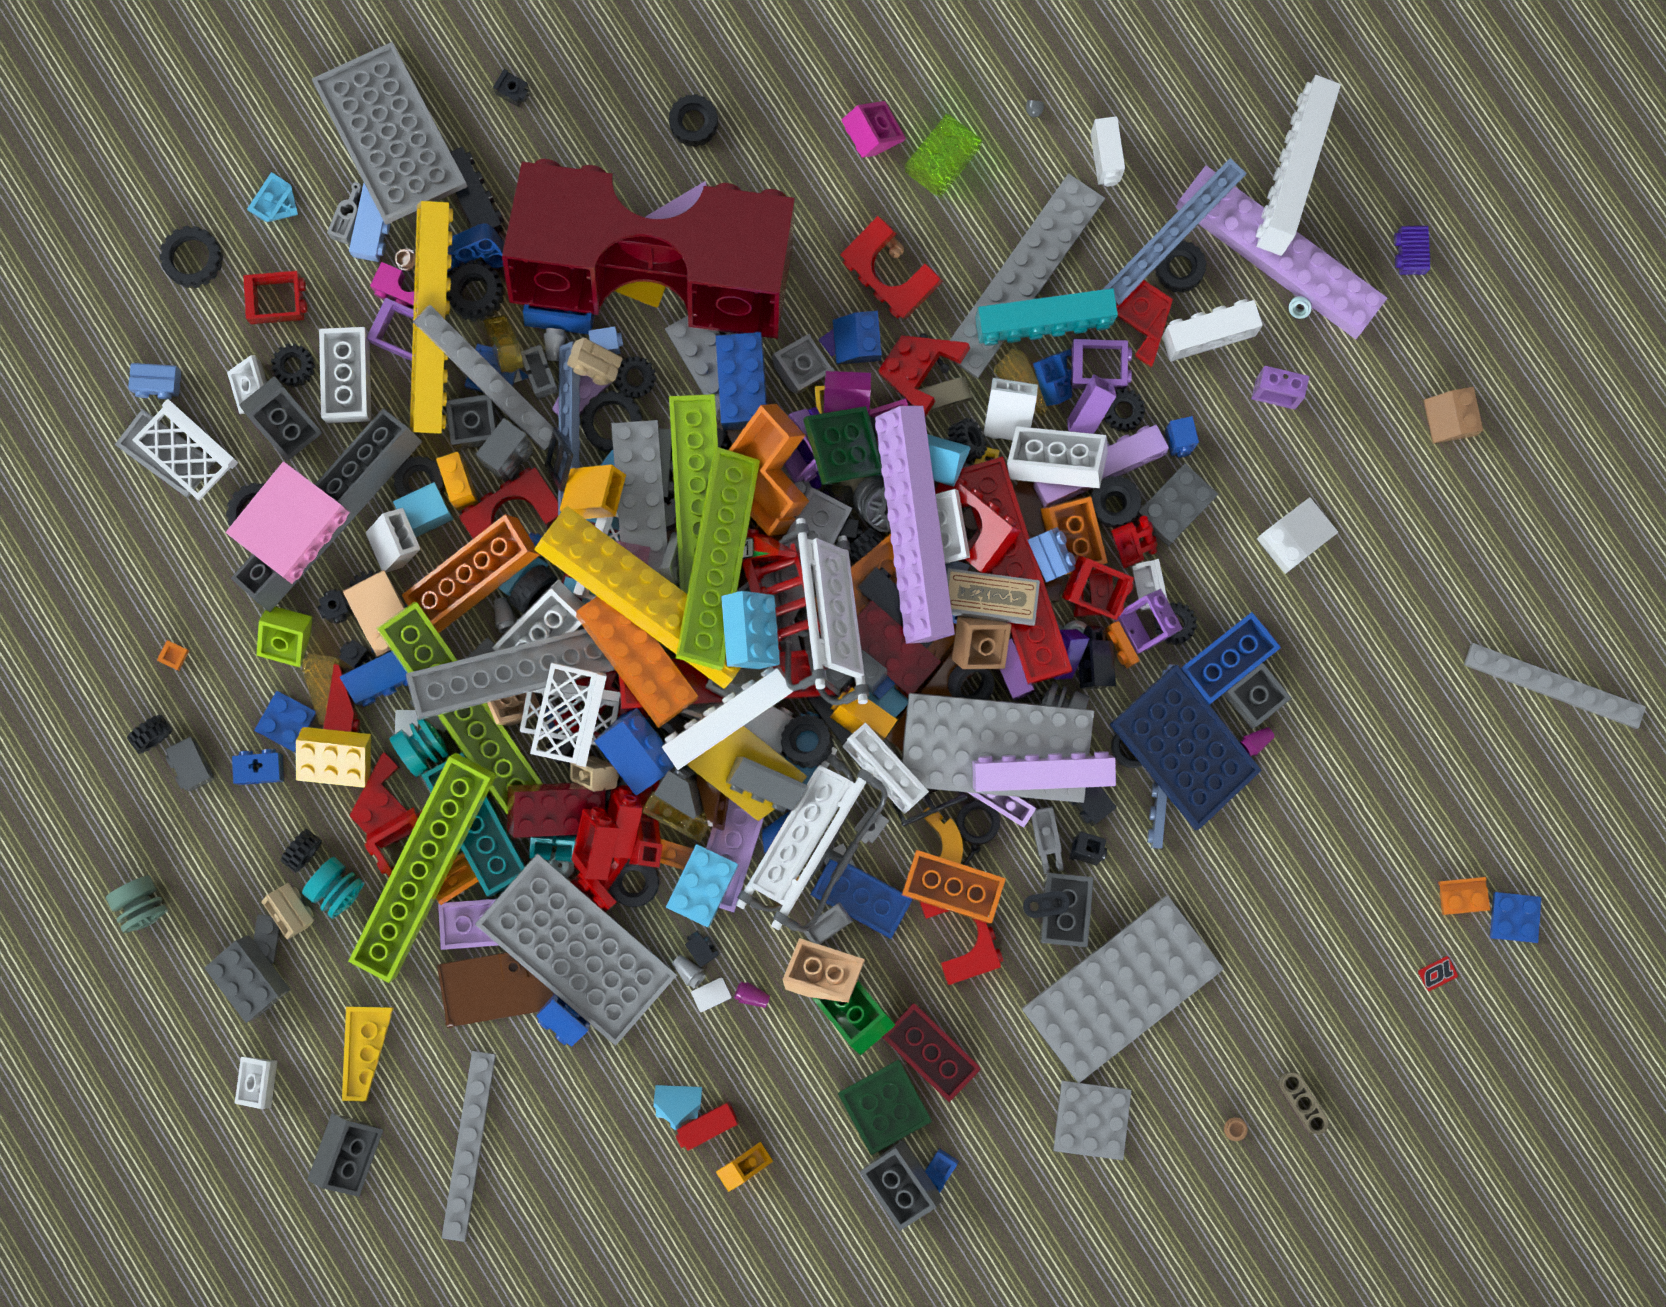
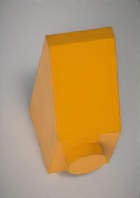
M759 1142L716 1171L729 1192L772 1163L773 1160L762 1143Z

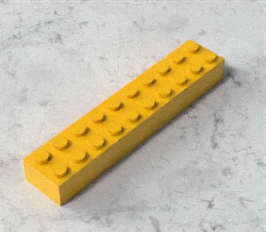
M421 201L417 204L413 321L428 305H431L444 319L445 315L450 312V301H446V293L450 292L451 279L447 278V270L451 268V255H448V247L452 245V232L448 231V225L453 221V208H449V203ZM414 323L410 430L421 433H441L442 429L446 427V415H442V406H446L447 393L443 392V384L447 383L448 372L444 369V361L448 360V356Z
M566 505L534 550L676 654L687 594ZM726 655L724 667L721 671L688 662L723 689L727 687L741 669V667L727 666Z

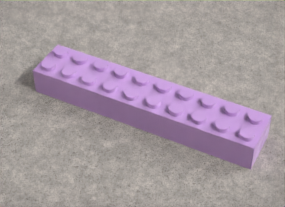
M1205 166L1179 199L1176 208L1180 210L1216 172ZM1236 187L1199 223L1201 227L1294 295L1307 298L1311 302L1313 309L1354 339L1358 338L1387 300L1386 296L1297 231L1282 256L1256 247L1259 238L1255 236L1259 225L1263 224L1264 221L1261 218L1264 207Z
M899 406L876 416L875 428L878 434V450L882 463L881 472L885 485L884 495L888 507L894 566L896 568L897 588L900 596V611L904 625L903 634L906 644L925 643L955 635L924 408L923 406Z

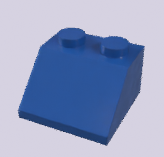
M878 311L855 312L833 320L836 365L881 361Z
M556 994L547 1001L536 1016L539 1018L538 1023L546 1030L550 1028L556 1033L555 1037L563 1045L568 1043L571 1047L586 1034L590 1027L589 1022Z

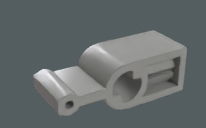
M354 182L351 186L352 192L349 199L341 201L337 206L327 232L332 240L349 246L358 211L357 205L362 193V186L357 182ZM351 209L353 210V213H348L347 216H344L346 212H350Z

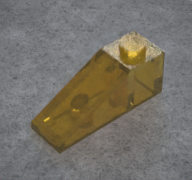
M501 315L484 319V326L501 372H514L519 368H523L519 342L506 316Z
M1012 348L994 368L993 372L1000 379L1038 385L1031 365L1027 361L1028 357L1021 350L1016 351ZM1038 386L1034 410L1044 417L1048 409Z
M308 653L307 659L304 658L302 672H305L304 677L318 722L324 726L334 664L339 665V659L332 656Z
M653 791L645 803L642 812L700 843L710 827L708 826L706 814L702 813L695 819H692L654 795L655 792Z

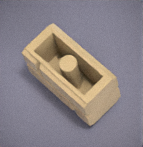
M583 337L573 344L567 365L574 368L573 371L576 374L587 375L593 378L592 381L595 384L603 386L616 379L622 357Z
M594 756L587 758L586 767L570 763V779L572 782L578 783L592 791L616 788L619 773L612 764Z
M289 883L269 893L262 900V904L287 940L307 929L314 922L312 910L310 907L304 906L300 900L301 895L298 889L291 887Z

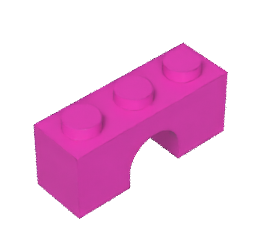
M381 262L370 285L375 292L374 295L383 300L390 298L401 305L414 309V291L405 292L402 290V283L405 279L402 270Z

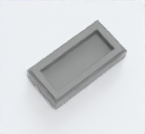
M839 902L822 914L815 925L804 933L810 942L820 945L853 920Z

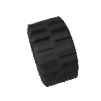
M469 260L468 265L462 262L459 264V269L456 267L452 269L453 275L448 274L447 278L451 279L450 292L446 293V297L458 316L461 315L465 320L470 318L472 322H477L478 318L481 321H485L486 316L493 317V312L495 310L498 312L501 308L499 304H503V294H505L503 284L498 273L489 264L484 265L482 261L474 263L473 260ZM481 281L487 284V292L480 300L468 301L463 298V290L469 283Z

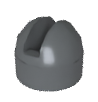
M1027 100L1026 111L1031 117L1040 116L1044 110V102Z

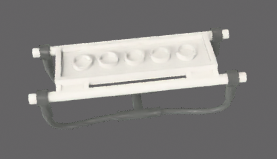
M799 518L796 520L795 530L784 535L779 542L789 544L797 538L799 541L806 606L802 607L803 615L801 617L802 621L808 619L809 629L795 634L804 637L805 650L808 654L812 675L801 680L799 684H792L791 635L784 637L786 685L790 690L797 691L815 684L823 699L832 705L849 704L857 699L859 704H866L868 702L867 697H869V688L865 683L849 558V553L851 552L850 542L847 541V536L844 535L838 537L836 546L818 538L814 540L808 539V524H806L804 518ZM811 566H813L821 639L819 638ZM779 570L773 572L775 583H781ZM784 592L778 593L780 606L786 604ZM789 613L780 616L781 629L794 624L789 620ZM823 666L855 677L856 686L854 691L844 695L842 699L831 698L823 689L827 681L826 670L823 669Z
M832 747V753L828 756V759L815 769L807 783L806 790L794 809L789 813L744 891L741 890L737 897L739 900L736 906L744 909L746 904L757 910L766 912L777 911L772 918L774 921L771 925L777 930H780L781 926L784 925L792 931L806 932L815 925L836 881H839L858 849L859 842L879 816L887 801L888 794L886 788L880 780L872 775L874 767L867 763L864 769L861 768L858 772V779L854 783L853 776L845 766V763L834 756L837 752V749ZM830 764L837 770L843 771L847 778L827 769ZM868 783L881 791V801L854 841L850 842L842 855L832 850V847L839 837L838 834L850 809L864 785ZM838 807H840V809H839L838 813L836 814L834 820L832 821L831 825L829 826L828 830L826 831V833H825V835L823 836L821 842L819 843L818 847L816 848V850H815V852L813 853L811 859L809 860L808 864L806 865L805 869L803 870L802 874L800 875V877H799V879H798V881H797L796 879H797L798 875L800 874V872H801V870L803 869L805 863L807 862L808 858L810 857L811 853L813 852L815 846L817 845L818 841L820 840L821 836L823 835L825 829L827 828L828 824L830 823L831 819L833 818L834 814L836 813ZM828 857L838 864L830 876L831 880L812 919L807 925L799 926L796 921L788 917V914L801 892ZM757 890L779 904L774 906L763 905L752 894Z

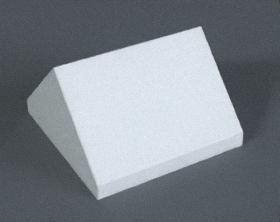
M255 355L249 356L227 372L239 414H245L239 404L267 382L262 363Z
M241 1057L235 1104L259 1109L271 1107L277 1068L276 1060Z

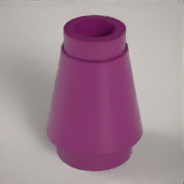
M1266 727L1244 736L1239 743L1250 756H1256L1275 736L1272 730Z
M740 981L734 999H737L738 1003L766 1008L770 995L748 981L746 983Z

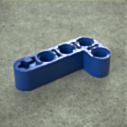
M479 224L452 236V245L448 247V255H451V268H448L447 272L454 267H459V264L462 262L466 264L469 260H475L480 257L492 268L503 267L504 241L489 224Z

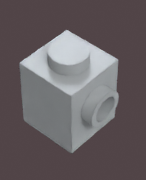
M870 807L854 828L857 832L855 836L858 835L874 813V808ZM879 814L861 841L865 844L868 841L873 843L889 820Z

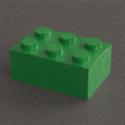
M859 979L856 982L849 1003L812 998L847 1043L860 1056L896 1025Z

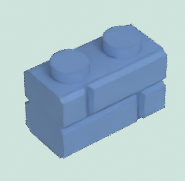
M131 363L128 388L139 398H149L150 394L158 395L160 399L170 400L172 396H179L181 370L177 366Z
M1058 527L1028 539L1045 582L1075 570V558L1071 552H1068L1065 545L1067 542L1066 537L1062 531H1059Z

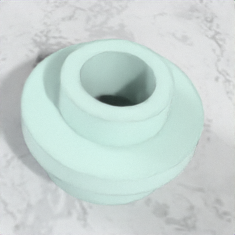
M1303 296L1293 298L1289 304L1290 314L1299 319L1307 317L1312 309L1311 302ZM1297 304L1304 305V309H1298Z

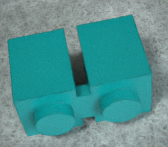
M577 835L531 837L529 858H533L538 853L543 859L550 860L553 846H557L555 860L572 862L571 859Z

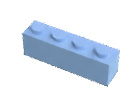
M363 184L349 252L354 258L379 262L380 256H383L385 253L386 243L384 242L385 234L389 233L390 223L385 225L365 184Z

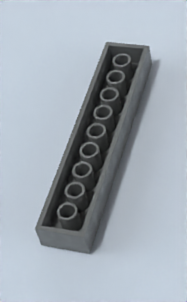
M384 408L315 483L318 488L341 504L350 513L346 521L332 534L330 541L319 550L317 557L306 566L301 577L422 442L408 427ZM254 554L231 577L238 586L269 612L272 611L299 580L297 579L291 584Z

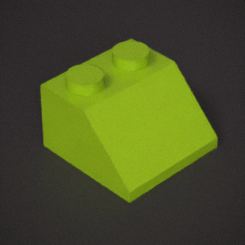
M276 606L271 612L265 610L259 620L256 656L301 667L311 635L312 616Z

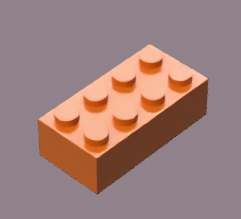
M916 850L902 896L991 924L1006 878Z

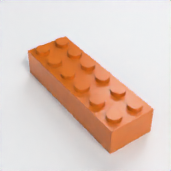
M505 514L402 594V597L408 606L413 602H417L434 628L440 633L540 554L534 550L535 545L519 519Z
M598 596L576 611V618L658 728L696 702L698 695L654 637Z

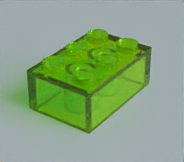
M946 113L907 161L905 173L940 199L980 150L982 139Z

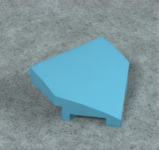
M271 172L247 208V211L265 222L298 215L291 184Z
M656 1085L654 1095L656 1117L666 1119L674 1130L680 1128L681 1123L688 1119H697L698 1110L701 1108L702 1087Z

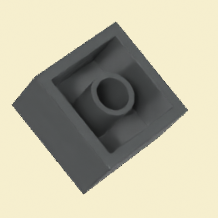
M487 395L447 400L446 409L452 447L455 450L481 447L497 427L494 402Z
M1263 663L1223 693L1251 729L1257 727L1292 699Z

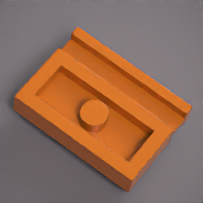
M463 852L456 856L436 897L440 905L479 882Z
M1486 877L1438 882L1440 885L1442 915L1490 910Z

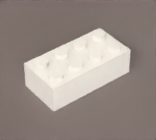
M1247 299L1235 302L1234 306L1229 308L1220 306L1213 309V312L1204 315V312L1192 315L1189 320L1176 319L1171 321L1162 336L1170 362L1255 337L1263 326L1255 301L1247 302Z
M365 327L319 329L321 418L326 423L371 421L370 342L367 339L369 332Z
M1016 427L1007 461L1010 479L1100 488L1108 454L1106 435Z
M557 580L492 648L498 651L574 632L581 625L576 618V611L585 604L563 583Z

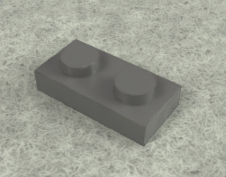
M258 914L254 942L269 962L275 963L280 929L271 916Z

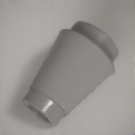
M547 328L546 333H544L546 360L559 361V347L564 345L566 339L564 335L565 330Z
M502 597L494 600L495 627L498 628L500 633H506L515 624L517 619L507 598Z
M679 955L672 963L686 985L691 986L693 989L706 977L703 973L704 969L683 955Z

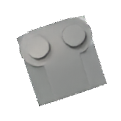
M810 334L772 355L775 370L788 389L796 394L804 392L809 386L823 379L826 371H834L812 340Z

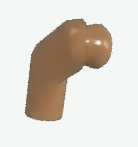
M895 237L886 245L890 248L889 254L893 258H899L900 255H903L905 248Z

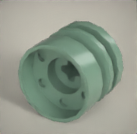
M150 875L135 879L115 889L105 897L112 912L124 910L116 919L118 923L128 921L121 926L123 933L143 929L156 922L158 918L168 912L165 905L156 907L162 902L161 897L149 898L157 890Z

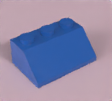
M524 304L523 309L524 326L562 329L566 332L589 334L588 331L592 330L595 314L550 309L529 306L528 304Z
M392 651L340 676L355 704L363 705V707L375 703V698L381 695L386 697L397 691L396 688L403 684L405 687L408 686L407 672Z
M638 708L621 714L594 740L635 795L640 794L667 774L668 770L675 766L662 748L664 742Z

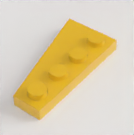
M346 1007L342 1101H367L394 1008Z

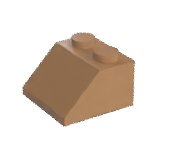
M1474 387L1452 390L1423 400L1433 444L1474 437L1483 431Z
M958 616L952 661L962 669H1005L1011 624L1002 621Z

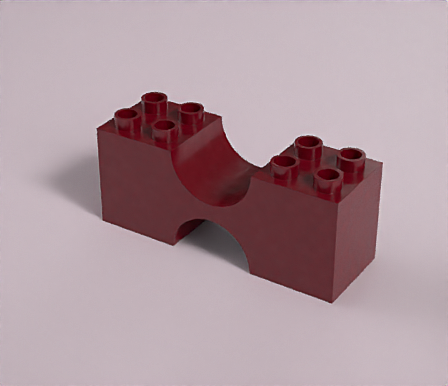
M539 159L535 163L522 161L502 254L509 303L528 304L529 306L599 315L604 301L618 288L635 282H653L671 289L681 298L688 312V327L737 334L761 332L762 337L778 339L793 247L795 198L787 197L782 191L776 189H765L761 193L741 191L738 186L731 183H720L715 187L703 186L699 199L682 214L665 219H651L639 216L621 204L614 192L613 173H606L599 166L584 165L580 169L561 167L559 163L550 159Z

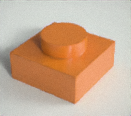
M167 640L157 661L180 671L189 650Z

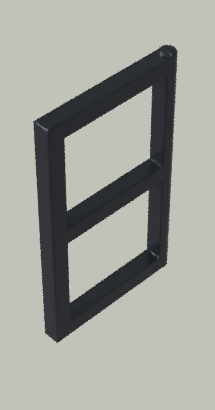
M555 427L553 428L544 465L558 489L565 491L573 453ZM556 439H558L560 445L553 468L551 459ZM565 451L567 454V459L562 479H560L558 473L563 453Z
M927 789L929 792L924 798L930 809L905 820L901 810L894 803L892 805L901 821V825L905 827L959 803L968 797L964 792L958 791L959 797L935 807L929 794L938 790Z

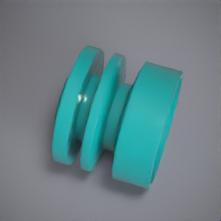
M417 719L421 726L420 730L414 723L409 724L413 735L409 736L401 729L389 738L397 754L415 777L429 770L426 758L429 757L436 764L440 762L435 752L438 751L444 759L449 756L443 738L426 719Z
M336 857L327 860L314 873L302 890V894L313 903L324 898L320 909L322 911L329 909L327 915L331 919L336 918L352 905L365 883L360 878L354 881L356 874L353 872L343 878L346 866Z

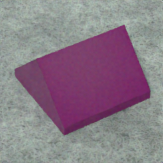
M826 371L824 413L866 406L869 414L871 373Z

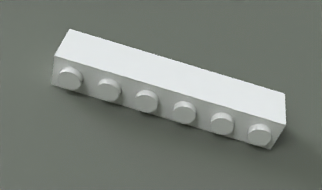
M772 666L768 667L760 673L762 677L756 682L753 679L749 680L741 686L743 690L737 695L734 692L730 693L722 699L723 704L718 708L714 705L703 712V718L698 721L695 718L684 725V731L679 734L675 731L665 738L666 743L662 748L677 770L793 692L787 687L785 674L780 666L775 669Z

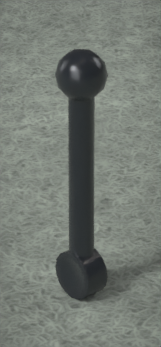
M922 333L919 336L922 338H928L926 333ZM939 357L937 362L941 366V372L948 373L949 365L944 364Z
M978 844L971 846V852L962 865L967 866L974 854L980 852L981 848Z

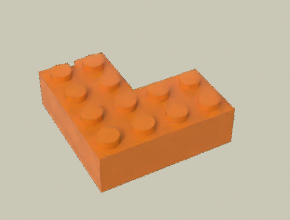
M777 404L760 405L729 449V451L760 460L750 516L768 536L785 534L796 520L793 516H799L809 502L806 496L781 470L803 440L805 434Z

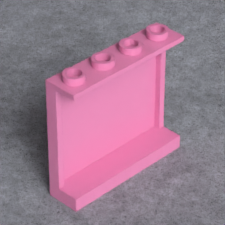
M283 461L225 533L293 584L295 580L301 577L306 566L317 557L323 545L330 541L336 529L346 521L350 512Z

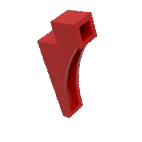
M660 780L637 795L643 809L629 864L660 867L663 844H661L659 830V797L654 795L659 787Z

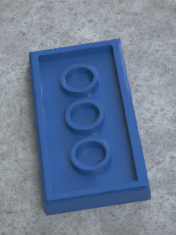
M829 859L810 895L821 900L831 880L830 876L838 864L837 862ZM848 864L839 881H836L826 904L833 907L840 902L851 918L892 939L913 899L902 896V892Z

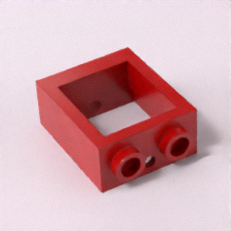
M298 271L243 275L246 320L250 324L304 320V313H307L306 299H303V291H306L305 278H302ZM294 283L296 312L259 315L257 286Z
M1078 556L1075 570L1072 571L1061 598L1117 620L1118 616L1123 613L1127 595L1133 589L1134 577L1089 558ZM1092 567L1119 578L1106 610L1080 599Z
M627 785L611 789L606 813L619 827L613 857L631 859L643 808L638 796Z
M414 807L366 834L367 843L364 845L371 856L375 854L379 861L376 864L383 875L387 873L388 877H390L395 866L391 867L376 842L408 823L414 829L419 818V814Z
M599 807L583 809L571 860L585 879L607 880L619 827L606 811Z
M728 1101L678 1128V1134L675 1137L680 1147H686L687 1151L738 1125L739 1120Z

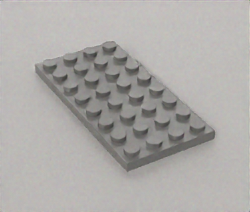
M393 42L312 78L313 84L385 225L417 211V204L421 201L436 202L467 187L457 164Z
M909 693L902 763L926 789L1084 803L1086 787L976 792L973 789L972 761L978 760L980 756H992L993 760H1000L1004 755H1015L1016 759H1025V755L1038 754L1039 758H1048V754L1060 753L1062 757H1071V753L1083 752L1085 756H1089L1094 711L1089 709Z
M538 853L475 923L478 928L615 1046L677 976L675 972L606 912L600 909Z
M1166 895L1021 1009L1077 1083H1080L1219 974L1224 968L1172 900Z

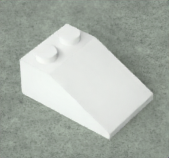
M1309 497L1262 533L1257 540L1286 574L1335 536L1338 531Z

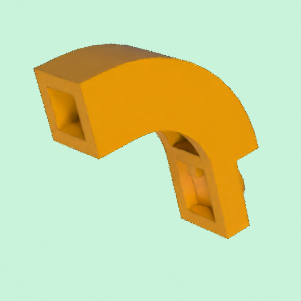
M939 812L925 817L924 819L941 838L942 853L940 857L961 864L963 844L960 832L954 821L950 818L943 824L941 821L943 816Z

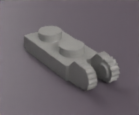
M1053 806L1036 809L1031 816L1043 872L1044 874L1049 873L1050 866L1046 855L1055 853L1056 868L1058 871L1064 870L1060 853L1062 849Z

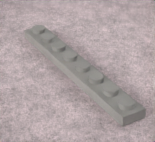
M428 305L413 323L542 450H545L550 444L553 427L431 305Z
M1475 643L1470 645L1464 662V666L1635 729L1639 728L1646 708L1643 705Z
M472 1051L442 1232L443 1239L466 1241L496 1054Z

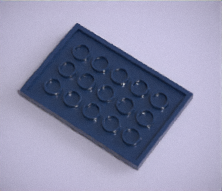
M1173 665L1109 724L1194 830H1199L1262 771L1178 665Z

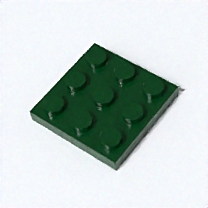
M866 406L806 416L803 419L822 485L882 474L881 456Z
M899 1059L838 1092L870 1155L932 1122Z

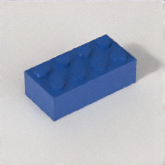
M761 332L716 336L720 414L723 431L744 429L760 405H767L764 350Z
M1251 612L1180 669L1207 703L1211 704L1281 647L1253 612Z

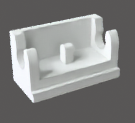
M1159 559L1132 566L1138 600L1159 589H1162L1167 598ZM1146 604L1140 609L1141 611L1150 610L1151 608L1149 604Z

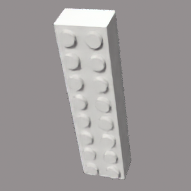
M1315 75L1311 83H1306L1303 93H1300L1296 102L1298 110L1294 112L1290 122L1293 126L1288 131L1284 143H1287L1286 149L1282 150L1279 157V162L1282 163L1280 168L1276 169L1273 180L1276 182L1268 193L1267 199L1270 201L1265 206L1261 216L1264 221L1263 224L1259 225L1255 237L1259 238L1256 247L1282 256L1295 237L1341 84Z

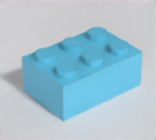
M740 591L722 596L727 666L763 669L780 665L774 595Z
M696 844L666 908L709 928L739 864Z

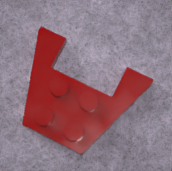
M1143 280L1120 305L1116 304L1117 317L1147 336L1136 352L1135 357L1152 368L1173 299Z
M901 335L878 372L911 406H923L926 417L934 405L935 399L919 391L918 388L940 356L961 364L971 348L967 342Z
M385 752L380 756L365 788L349 815L366 834L408 811L383 785L400 768ZM408 823L376 843L381 849L390 846L411 835L413 827Z

